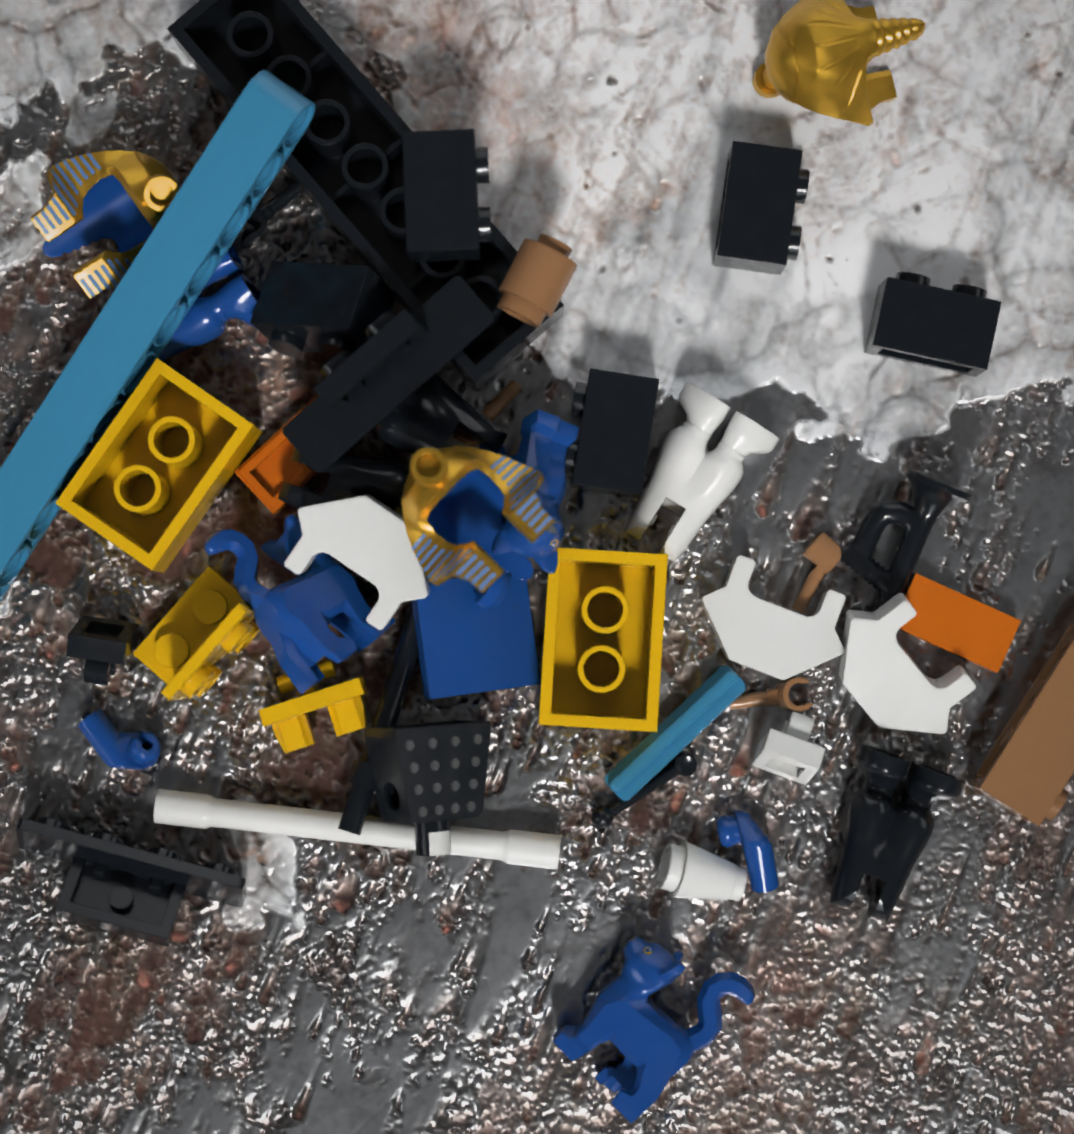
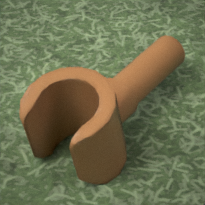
M511 380L485 406L482 414L491 421H494L497 415L522 391L521 387ZM460 428L453 437L467 446H477L480 444Z
M820 532L802 553L816 565L808 574L792 606V609L802 614H805L820 582H823L826 574L841 559L842 552L839 544L825 532Z
M790 677L786 680H781L776 688L741 694L730 705V710L768 705V707L778 705L785 711L802 712L808 710L813 703L794 705L789 699L788 692L792 685L810 683V681L803 677Z

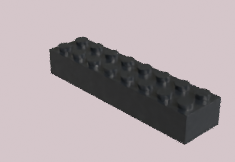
M200 0L167 28L178 48L230 108L233 107L249 81L262 70H267L315 103L316 109L312 121L286 160L283 169L299 185L363 261L396 294L397 300L405 309L414 313L454 276H460L467 282L496 317V321L451 360L476 390L563 316L564 305L560 301L552 317L545 316L540 328H537L512 317L497 307L503 295L498 289L517 251L492 222V242L480 243L481 260L410 263L406 250L402 132L412 130L298 0Z

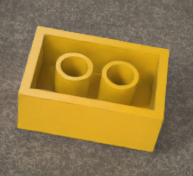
M156 358L55 504L150 570L165 573L232 477L234 471L239 467L262 434V431Z
M558 547L556 571L553 574H548L538 724L657 732L668 554Z

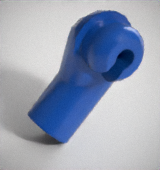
M101 709L96 710L77 725L108 767L143 770L153 766L159 759L161 742L154 733L149 731H141V733L118 732Z
M734 810V815L720 816L716 821L719 841L722 846L727 848L735 844H741L745 855L751 890L756 893H766L777 889L779 886L773 846L768 837L750 814Z

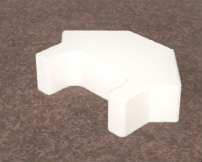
M370 494L304 506L298 509L302 536L285 560V567L295 574H301L307 571L319 553H327L371 582L378 589L379 598L366 620L376 629H384L403 602L423 599L430 594L429 580L414 554L403 517Z
M740 555L733 559L723 588L700 598V603L726 660L778 680H786L844 653V648L835 630V626L846 599L845 595L833 590L824 591L816 611L808 617L759 599L751 594L748 586L755 567V561Z
M897 593L874 612L848 610L846 612L842 642L844 653L841 655L839 677L842 684L878 728L945 734L948 727L950 708L976 689V684L961 665L955 666L937 679L929 678L923 673L896 639L898 630L917 614L903 593Z

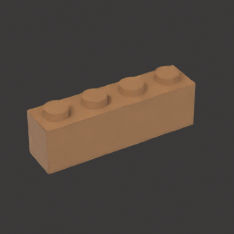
M1074 618L968 784L1024 821L1040 826L1045 818L1049 821L1052 820L1062 809L1068 797V791L1064 787L1074 773Z

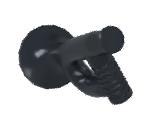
M907 469L905 475L913 489L914 507L907 502L890 500L883 501L869 510L862 520L854 541L842 554L840 561L842 563L845 562L847 567L850 566L851 570H855L856 574H860L859 576L863 577V580H867L868 584H872V587L879 592L873 612L897 593L904 594L935 522L949 508L970 501L972 495ZM895 523L903 529V537L889 570H885L883 565L880 566L879 562H876L874 558L872 559V555L883 530L887 525Z

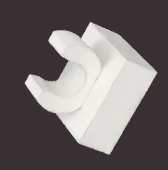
M793 711L789 721L786 720L784 722L781 732L770 728L757 746L752 766L806 785L820 769L826 749L808 742L815 719Z

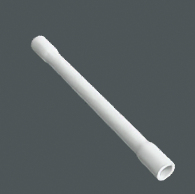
M158 789L154 804L153 819L154 823L200 829L217 827L416 850L415 824L387 822L382 817L366 816L361 834L357 835L338 829L343 814L341 812L220 799L209 794ZM450 825L451 855L501 860L512 865L558 869L561 835L514 829L497 831Z

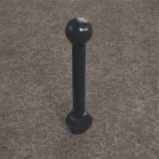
M687 752L679 753L673 759L671 767L652 778L630 800L623 801L619 799L609 807L599 806L595 808L591 815L592 823L598 828L609 827L614 820V816L678 775H692L697 768L696 759Z

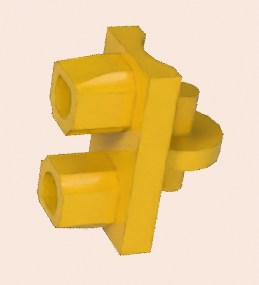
M331 659L317 664L325 676L322 680L336 676ZM287 674L276 677L281 694L297 689ZM358 677L321 690L315 684L304 692L303 696L258 711L263 727L272 725L274 734L286 754L316 744L307 713L324 707L328 708L337 737L368 727L366 707L362 695L369 692L364 677Z

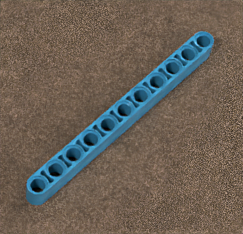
M267 70L257 73L244 88L1 466L0 601L61 509V507L55 504L156 358H159L311 123L315 114V103Z

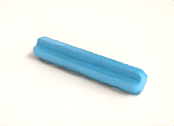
M727 665L721 666L658 726L657 732H651L605 776L604 780L608 787L621 800H630L745 692L746 685L740 676Z

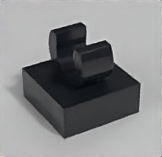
M85 615L80 618L68 634L66 656L86 659L84 682L108 685L109 674L114 675L116 673L117 664L125 665L137 647L139 624Z

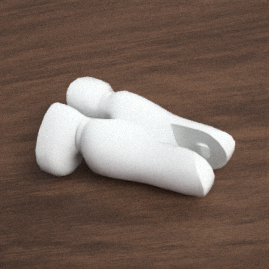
M687 382L679 393L680 403L687 414L686 422H684L683 426L672 429L665 438L652 474L624 530L627 534L640 541L647 528L657 519V512L661 506L675 513L681 518L676 526L673 525L669 530L667 541L659 554H668V559L674 562L686 550L711 514L739 484L744 473L742 462L745 456L750 453H769L773 451L779 441L776 435L736 411L729 421L717 447L712 451H708L707 443L711 435L723 422L731 408L719 399Z

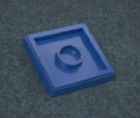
M512 575L504 600L498 606L489 609H481L475 603L476 594L479 590L469 581L459 578L448 579L439 586L429 581L430 594L426 598L412 600L425 700L541 684L527 580H520Z

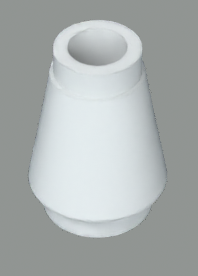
M682 841L680 845L672 843L666 845L657 873L658 888L669 891L671 898L729 899L738 902L743 896L747 882V869L745 867L737 866L735 863L687 841Z

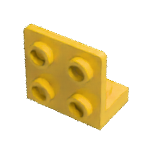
M208 566L132 654L167 684L161 691V694L169 701L192 699L195 695L201 698L223 673L217 667L218 663L227 653L231 654L235 651L239 654L255 638L260 629L255 623L254 610L242 600L237 589L216 570Z

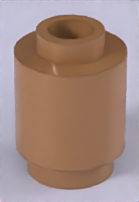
M542 233L537 241L525 238L498 289L503 295L497 307L526 324L540 328L545 316L552 317L577 268V264L569 259L572 249L563 242Z

